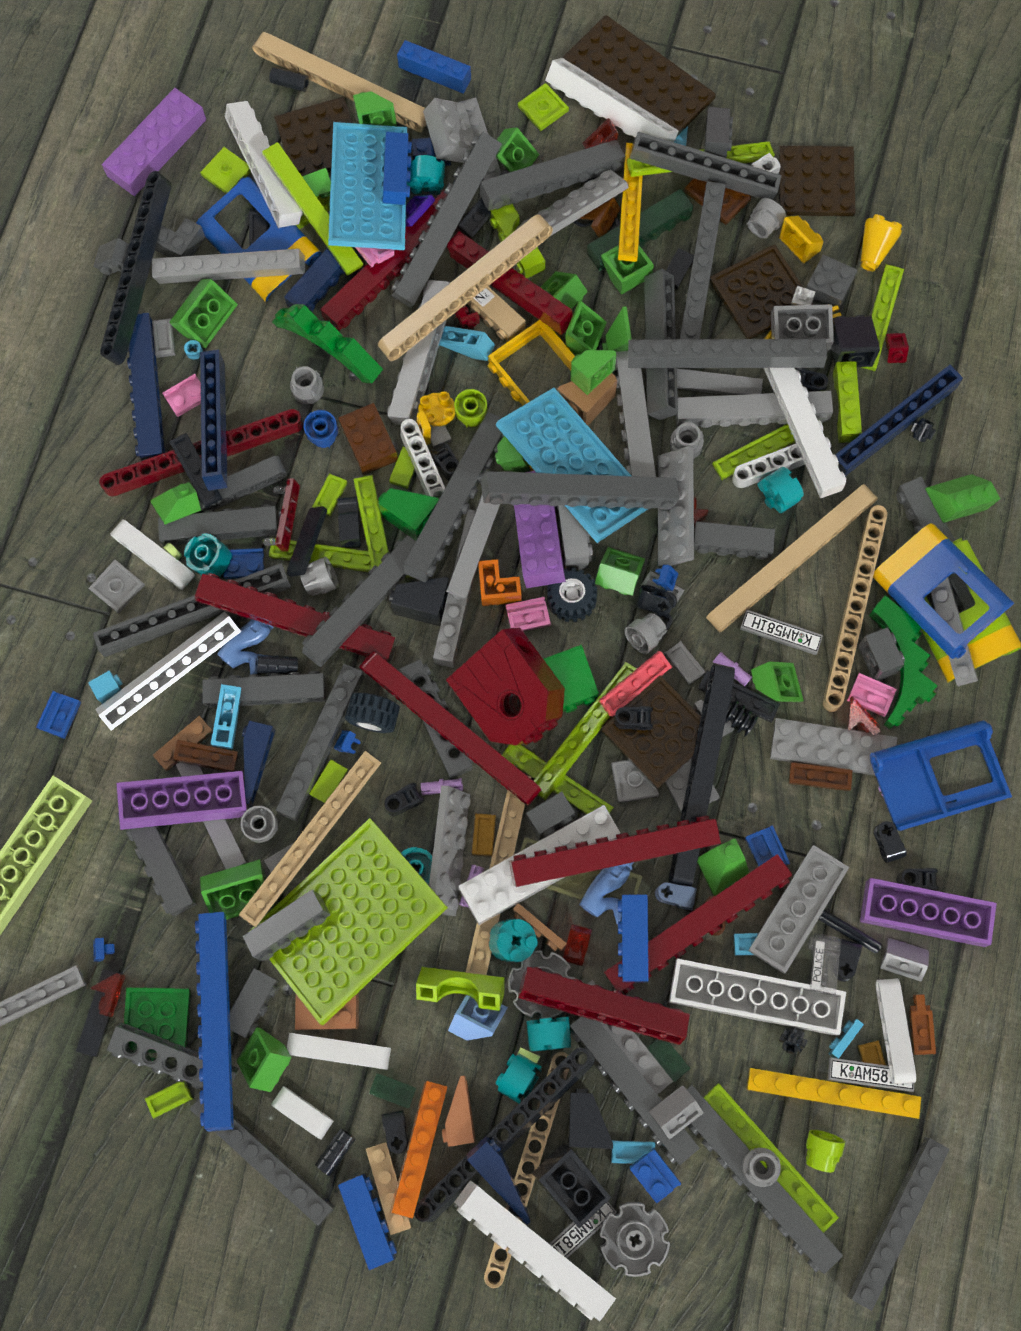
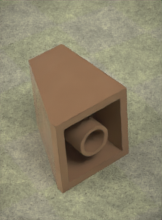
M611 373L588 395L572 381L559 386L557 391L588 426L616 396L617 379Z

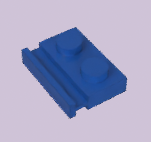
M264 549L229 550L232 558L224 572V578L240 579L264 570Z
M53 691L36 728L65 739L81 702Z
M773 825L745 837L758 867L777 854L785 865L790 864Z
M652 1148L649 1153L643 1155L629 1166L632 1173L656 1203L670 1194L674 1188L681 1185V1181L655 1148Z

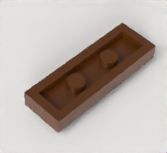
M177 740L173 761L234 772L238 752Z
M791 762L788 784L850 791L853 770Z

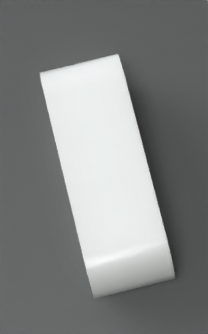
M285 1086L281 1088L271 1103L278 1111L321 1140L334 1122L326 1114Z

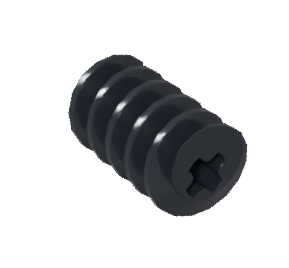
M731 695L725 723L731 720V728L738 725L737 733L744 730L745 737L755 726L758 716L750 717L751 710L744 712L745 705L737 707L739 701L734 700L731 702Z

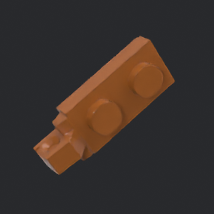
M924 994L913 995L914 1006H910L909 1011L913 1055L936 1054L932 1010H930V1005H925Z

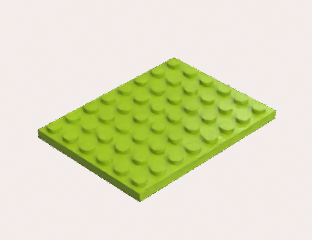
M369 818L263 917L258 925L310 890H314L321 895L331 915L322 924L310 928L306 935L291 941L288 947L273 953L274 955L269 960L318 1023L324 1025L448 907L377 824Z

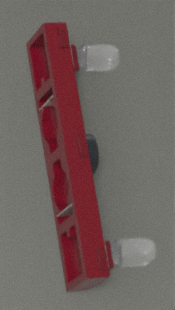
M294 478L287 479L286 488L284 486H275L273 488L275 494L285 493L282 509L279 510V527L276 540L275 538H265L263 540L265 546L276 545L282 552L289 550L300 485Z

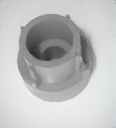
M762 198L750 215L751 218L747 223L748 228L754 235L760 238H767L782 225L786 218V212L774 200Z
M296 367L290 381L293 397L302 404H313L323 395L324 385L320 374L310 367Z
M684 421L671 435L670 450L674 451L690 446L693 448V459L701 453L703 447V431H700L697 425L685 423ZM683 440H689L691 443H684Z
M327 557L309 563L305 575H300L305 590L309 595L312 594V596L319 593L324 594L339 587L337 575Z
M649 613L642 620L635 619L625 628V636L635 650L642 654H648L652 651L667 632L664 622L653 613Z
M264 806L249 808L241 818L242 832L248 839L256 843L270 840L278 831L276 816L270 809ZM258 819L264 820V826L261 829L254 828V823Z
M751 1149L742 1160L743 1175L748 1182L755 1186H771L780 1175V1160L769 1149ZM758 1161H764L767 1166L766 1171L762 1174H759L755 1169Z

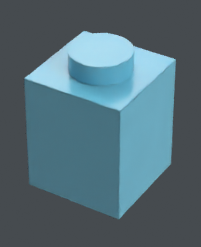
M110 671L88 682L97 700L102 704L122 689L120 686L123 685L120 677L117 674L113 675Z

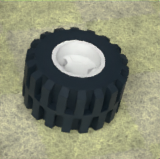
M566 568L564 569L566 582L548 585V605L551 608V612L557 614V618L561 620L564 617L565 622L573 619L574 623L577 622L578 618L582 621L585 619V615L590 616L592 614V610L595 609L597 602V586H595L594 579L591 580L589 573L584 575V570L580 569L577 572L576 568H571L572 571H568Z
M354 693L351 694L345 720L364 730L377 733L394 732L400 706L394 701L378 695Z

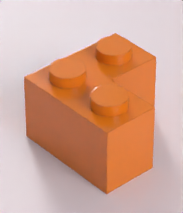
M498 559L479 561L482 606L511 604L522 601L520 577L500 578Z

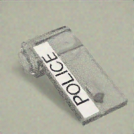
M815 933L813 937H809L808 949H811V954H813L809 991L836 995L841 944L839 937Z

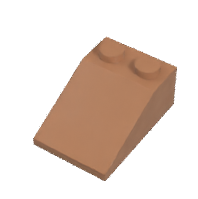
M359 992L324 1025L318 1023L296 994L295 1030L359 1029Z
M460 1076L445 1123L446 1129H442L443 1142H448V1147L476 1142L466 1076Z

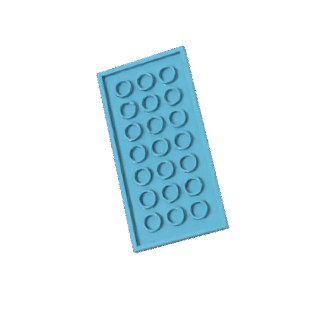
M333 122L328 245L405 250L406 200L405 205L383 203L386 132L407 133V127Z
M555 388L501 418L496 423L497 428L536 473L631 476ZM565 505L596 543L648 510L638 507L627 509L625 507L607 508L596 506L590 508L588 506L570 507Z

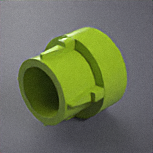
M475 389L462 391L457 395L454 402L455 414L466 428L480 425L488 411L486 397ZM468 407H475L472 410L467 409Z
M809 1130L806 1141V1149H808L806 1164L823 1172H834L837 1162L842 1157L846 1141L825 1131Z

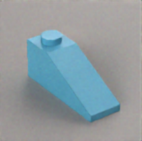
M449 326L444 327L439 344L472 359L488 361V355L492 353L495 344L485 332Z
M221 684L211 740L213 747L233 750L241 687Z

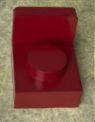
M466 305L455 312L462 329H471L480 323L478 312L469 315Z
M886 334L887 362L905 363L909 350L906 334Z

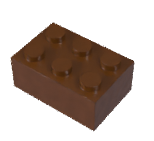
M374 403L338 417L343 433L363 475L397 461V452Z

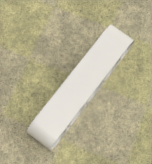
M406 419L401 424L400 436L425 495L441 497L445 486L419 426L413 419ZM410 428L414 432L407 433L405 432V429ZM418 445L421 449L414 450L412 446ZM426 462L428 466L421 467L419 463ZM428 479H433L436 483L431 485L428 484L426 481Z
M797 444L737 466L732 482L738 488H745L760 482L780 467L792 470L805 465V462ZM791 454H797L800 458H794ZM778 460L782 465H776L773 461ZM761 467L764 469V472H758L755 468ZM744 474L746 479H740L737 475Z
M122 519L110 533L115 540L182 591L195 577V574L126 520Z
M898 978L876 980V993L891 1081L893 1084L915 1083L916 1070L900 981Z
M289 1033L287 1050L293 1056L388 1070L391 1048L294 1033Z

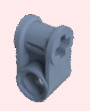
M665 882L656 888L655 897L661 903L673 905L681 909L693 910L697 889ZM665 888H667V892L670 893V895H668L666 898L664 897V893H661V891Z

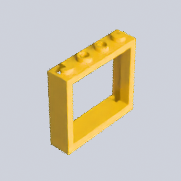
M538 320L488 355L487 366L493 374L496 373L502 386L504 388L508 387L512 398L516 402L519 401L522 406L530 401L500 366L499 363L539 335L543 337L570 371L571 361L575 357L553 329L541 320Z

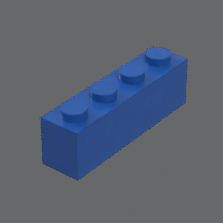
M405 40L397 53L399 68L463 94L471 81V68L469 65Z
M386 132L383 203L405 205L406 197L410 196V186L406 184L407 182L410 183L411 171H407V168L411 167V156H408V153H411L412 142L408 141V133Z
M622 895V900H618V913H622V921H618V934H622V943H618V956H622V964H618V977H623V982H648L647 895Z
M365 1174L339 1184L338 1187L368 1269H374L394 1260V1254L397 1253V1249L393 1240L389 1241L387 1232H389L386 1220H381L379 1214L381 1206L378 1199H374L371 1190L374 1188L370 1177L366 1178Z

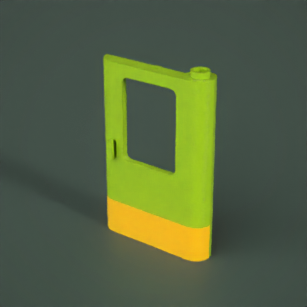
M960 538L953 541L952 543L984 573L968 540ZM968 585L967 587L975 600V605L959 613L964 631L989 610V606ZM925 596L924 600L930 605L927 597ZM1005 612L968 643L975 669L1001 656L1009 655L1021 649V642ZM921 628L947 682H951L955 677L949 656Z

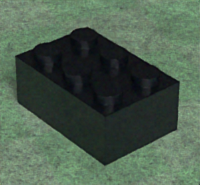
M564 1143L531 1173L569 1220L579 1229L611 1199V1196L574 1151Z

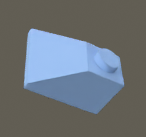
M466 995L456 1011L448 1031L465 1040L490 1037L494 1034L508 1007L501 1004L500 1011L482 1009L478 1007L477 1002L472 997Z

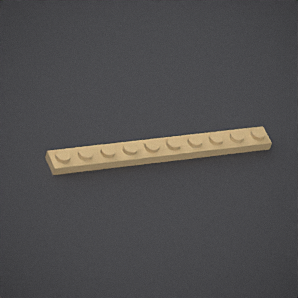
M366 751L361 755L240 912V917L254 927L259 924L381 762Z
M508 790L490 868L513 856L516 849L525 804ZM501 913L481 925L476 924L466 973L487 975L492 954L489 948L490 931L499 922Z

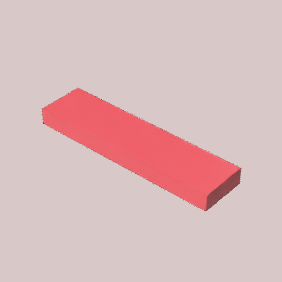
M658 651L598 701L609 716H614L619 708L626 706L660 675L662 676L671 669L672 666L663 653Z

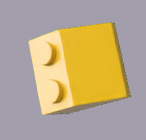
M790 216L784 219L779 239L805 264L821 251L824 241L818 233H815L810 228L808 222L802 220L799 216Z

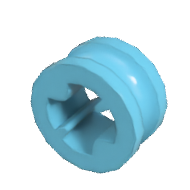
M190 340L184 346V351L188 358L193 360L200 358V352H203V349L198 341ZM193 347L194 349H197V351H190V349Z

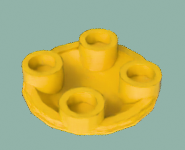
M445 391L431 393L420 398L418 411H424L430 425L443 426L454 419V401L449 393Z

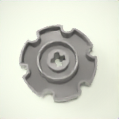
M541 950L534 951L529 958L520 961V968H512L508 979L509 993L516 994L517 997L513 1000V1003L520 1012L531 1018L535 1013H539L542 1019L553 1018L564 1012L518 998L522 976L527 967H538L544 972L558 973L565 978L575 979V977L568 976L567 972L571 967L564 958L551 952L550 956L545 957Z
M626 1202L620 1204L619 1213L613 1214L609 1212L600 1228L599 1235L606 1240L605 1244L600 1246L603 1256L613 1269L617 1270L618 1267H624V1273L627 1276L639 1277L650 1274V1266L652 1264L660 1266L668 1254L670 1242L664 1239V1235L669 1232L668 1226L663 1217L654 1208L649 1212L645 1211L644 1203ZM637 1234L640 1240L639 1242L634 1241L632 1244L630 1236L634 1237Z

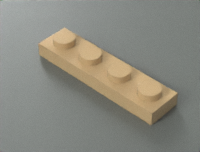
M387 1142L367 1148V1156L390 1235L412 1228L408 1217L390 1213L398 1178Z

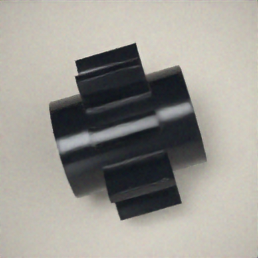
M921 418L919 422L915 420L910 430L914 432L912 437L921 442H926L927 439L932 440L936 429H933L934 423L924 418Z
M785 1028L784 1033L781 1034L779 1039L783 1043L782 1049L790 1054L801 1053L808 1040L803 1039L805 1033L799 1028Z

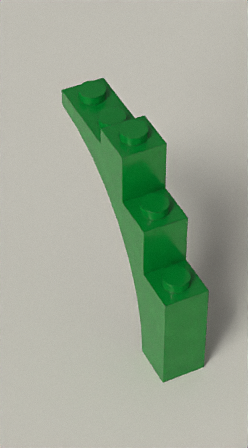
M295 304L290 308L280 309L275 314V319L272 323L276 327L294 332L313 342L341 362L362 382L372 384L383 370L354 338L344 337L329 321H320L304 304Z
M884 596L869 616L882 629L888 628L890 633L894 634L898 651L903 653L905 659L904 665L900 669L898 698L892 713L884 723V726L890 730L894 725L898 727L903 722L905 717L902 715L906 710L911 712L917 703L922 705L925 700L929 703L936 695L934 690L938 685L922 674V671L929 664L926 660L930 657V654L915 644L922 634L919 631L921 627L906 611Z

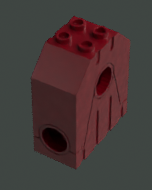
M520 627L502 629L446 679L491 742L510 745L536 743L544 737L542 733L555 728L558 725L557 721L562 718L565 688ZM518 697H519V699L521 700V703H522V704H521V706H522V707H521V710L519 709L518 704H517V699H518Z

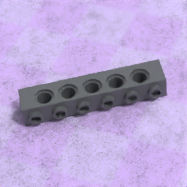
M419 659L398 669L400 673L414 684L418 680H424L426 682L425 685L419 688L428 696L434 698L444 709H448L444 698L439 699L437 695L440 690L436 682H431L428 676L431 672L427 664H422ZM423 721L451 780L473 770L472 763L474 762L449 741L442 740L440 738L441 735ZM452 750H458L460 755L457 758H451L449 753Z
M123 1022L116 1026L107 1051L112 1052L113 1056L128 1058L135 1065H146L151 1067V1070L155 1073H166L171 1075V1078L176 1081L183 1082L184 1080L191 1083V1086L196 1089H203V1082H200L199 1069L203 1068V1060H199V1052ZM129 1041L137 1044V1050H132L129 1047ZM154 1049L157 1052V1058H152L148 1050ZM168 1057H174L177 1060V1065H171L168 1062ZM188 1065L196 1066L197 1073H191L188 1070ZM233 1065L232 1086L239 1071V1068Z

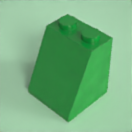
M390 488L387 493L384 492L379 497L378 505L381 516L417 541L439 499L437 497Z
M582 645L544 658V661L565 688L563 712L569 713L575 711L577 706L582 704L588 706L596 701L599 693Z

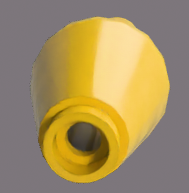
M878 214L866 220L860 260L861 268L873 272L879 267L902 233V225L900 223L886 221L883 216Z

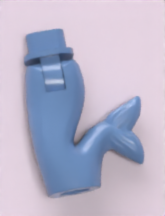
M251 619L239 629L241 631L239 634L222 646L217 655L232 669L240 664L249 663L250 674H257L255 671L256 656L262 654L241 650L262 642L274 627Z
M634 862L602 869L588 887L579 905L596 918L609 909L613 910L616 924H618V921H622V913H618V900L622 899L613 897L603 898V896L620 888L626 882L630 871L633 869L632 865Z

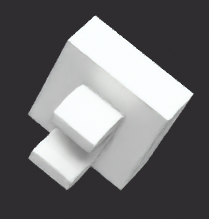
M797 286L790 306L811 305L815 291Z

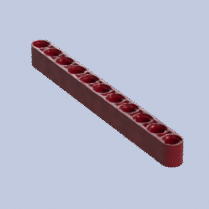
M289 409L226 431L227 457L299 432L303 428L301 414L295 409ZM292 419H298L295 423H290ZM274 425H279L277 429H271ZM257 431H260V432H261L260 435H258V436H253V434H254L255 432H257ZM237 438H243L242 441L235 442ZM201 441L192 443L198 454L201 452ZM172 450L106 473L101 476L99 483L108 496H117L185 472L175 451ZM165 463H170L168 467L162 468ZM146 470H151L150 473L144 474ZM128 476H133L131 480L125 481ZM114 482L113 486L107 487L109 483Z
M372 651L359 667L369 677L524 804L529 806L542 791L533 780L376 652Z

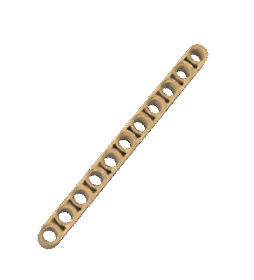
M262 32L252 47L253 51L260 57L289 71L292 70L293 72L308 75L310 81L354 101L353 95L372 91L394 104L396 122L417 132H422L427 125L423 113L424 107L271 34Z
M541 215L533 216L386 334L378 343L380 350L390 361L401 357L548 239L553 232V228Z
M865 484L861 485L710 612L706 619L719 633L724 631L743 615L746 610L750 609L873 505L878 497Z
M881 505L873 506L866 517L823 698V707L829 712L837 711L845 699L887 519V510ZM873 514L879 515L881 519H875ZM868 532H874L877 537H871ZM864 550L871 551L873 555H866ZM860 568L867 569L868 574H863ZM855 586L862 587L864 592H858ZM852 604L858 605V607L860 608V610H859V611L853 610V609L851 608V605H852ZM846 623H853L855 629H849ZM842 641L849 642L851 648L844 647ZM838 660H844L847 666H840ZM833 679H840L842 681V685H835ZM829 697L836 698L838 704H831L829 702Z
M565 1052L556 1053L552 1058L547 1076L557 1067L555 1059L558 1056L567 1058L569 1055ZM569 1069L563 1072L564 1080L567 1078ZM549 1086L548 1094H554L556 1089H552ZM560 1099L554 1104L553 1109L548 1110L539 1118L545 1119L548 1123L545 1131H538L535 1123L531 1126L514 1182L516 1185L524 1183L528 1187L527 1193L521 1195L526 1207L535 1177L532 1174L524 1173L522 1165L530 1161L534 1164L535 1169L539 1167ZM532 1140H538L541 1143L539 1152L533 1153L530 1151L529 1143ZM506 1204L505 1209L509 1210L510 1206ZM494 1243L484 1275L485 1283L490 1288H497L504 1281L511 1254L508 1253L510 1249L508 1246L505 1249L507 1258L500 1261L495 1257V1252L501 1247ZM491 1271L499 1272L501 1278L498 1282L494 1283L489 1280L488 1274Z

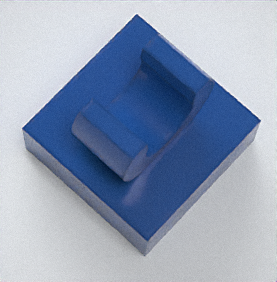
M663 565L662 569H656L655 572L660 576L659 579H653V582L658 586H662L666 591H673L678 572L670 565Z
M342 730L334 749L339 752L355 754L356 751L351 748V744L353 742L360 744L361 742L355 738L356 734L353 732Z
M95 938L93 940L94 962L103 961L104 954H113L114 944L104 945V938Z

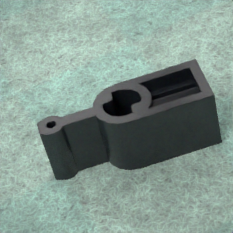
M357 497L338 498L341 547H361Z

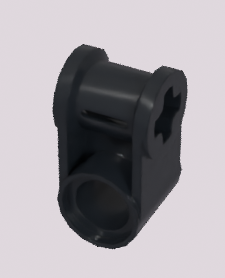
M795 368V370L801 373V384L803 387H806L808 392L826 391L828 378L825 374L805 368ZM814 383H820L822 386L818 387Z
M445 442L443 447L434 452L430 451L435 465L439 467L445 478L450 481L455 471L450 472L448 469L457 468L459 461L450 446Z
M642 585L640 587L637 607L642 610L667 615L677 604V598L671 592L651 585Z
M649 706L621 707L614 715V725L619 729L651 730L653 729V724H651L653 708ZM625 714L629 721L621 722L618 716Z
M416 783L408 784L386 797L384 805L389 815L398 816L409 809L421 805L425 801L419 795ZM392 801H397L400 804L395 810L388 807Z
M885 821L874 828V837L885 863L907 856L906 848L900 839L896 826L892 822ZM883 829H884V830L887 829V830H888V833H887V834H883V833H882V830H883Z
M936 868L906 869L899 873L896 879L898 884L934 891L939 890L936 883V873H938ZM905 874L911 876V884L906 883L904 879Z
M840 939L834 967V975L837 980L846 982L855 975L862 951V944ZM844 966L846 967V971L849 972L846 975H843L844 971L840 970Z
M399 1110L382 1114L383 1128L389 1150L396 1154L405 1152L408 1146L404 1111ZM397 1137L403 1141L399 1150H397V1147L392 1146V1143L396 1142Z

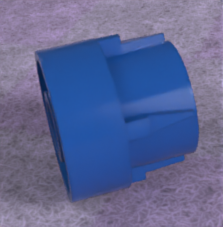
M316 410L311 412L304 421V431L307 439L320 448H330L338 434L335 417L328 411ZM325 427V429L318 431L319 428Z

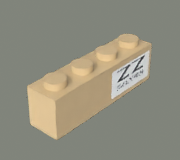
M486 287L467 303L472 313L478 312L485 325L489 328L492 327L502 340L505 339L508 342L526 329L525 319L490 287Z

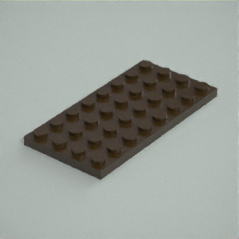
M607 15L562 57L679 131L677 136L716 98V93Z

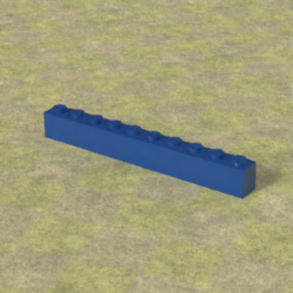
M224 912L198 914L199 921H195L196 934L199 933V941H196V953L200 954V962H196L197 975H200V983H197V995L201 996V1004L197 1005L198 1017H201L202 1025H198V1036L202 1038V1047H199V1060H203V1068L199 1069L200 1082H203V1090L200 1091V1103L204 1104V1112L200 1114L201 1126H204L205 1130L210 1132L234 1129L227 920Z

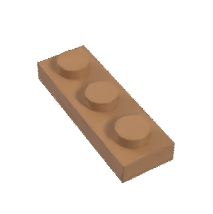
M198 716L154 753L153 756L168 771L177 763L173 761L177 740L200 744L213 731Z
M518 903L513 908L514 918L529 923L538 938L542 935L548 940L546 944L552 950L556 951L558 949L562 951L567 943Z

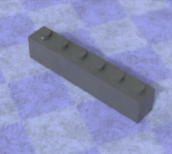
M268 504L262 505L259 508L242 507L239 510L227 508L219 512L207 510L200 514L193 513L168 524H164L161 518H158L159 541L163 546L167 543L172 545L187 544L193 537H199L204 533L211 534L218 540L277 535L279 527L278 511L275 506Z
M310 671L308 674L301 675L299 672H290L288 675L282 676L279 673H271L264 677L258 674H251L245 678L231 675L226 679L212 676L208 680H203V704L206 708L217 707L221 684L242 688L239 706L326 702V678L319 671Z
M152 826L127 830L126 833L130 841H134L137 846L135 848L137 856L140 860L143 859L146 864L144 870L149 878L152 876L155 882L152 886L158 896L161 894L164 900L161 904L165 912L177 916L197 905L159 827Z

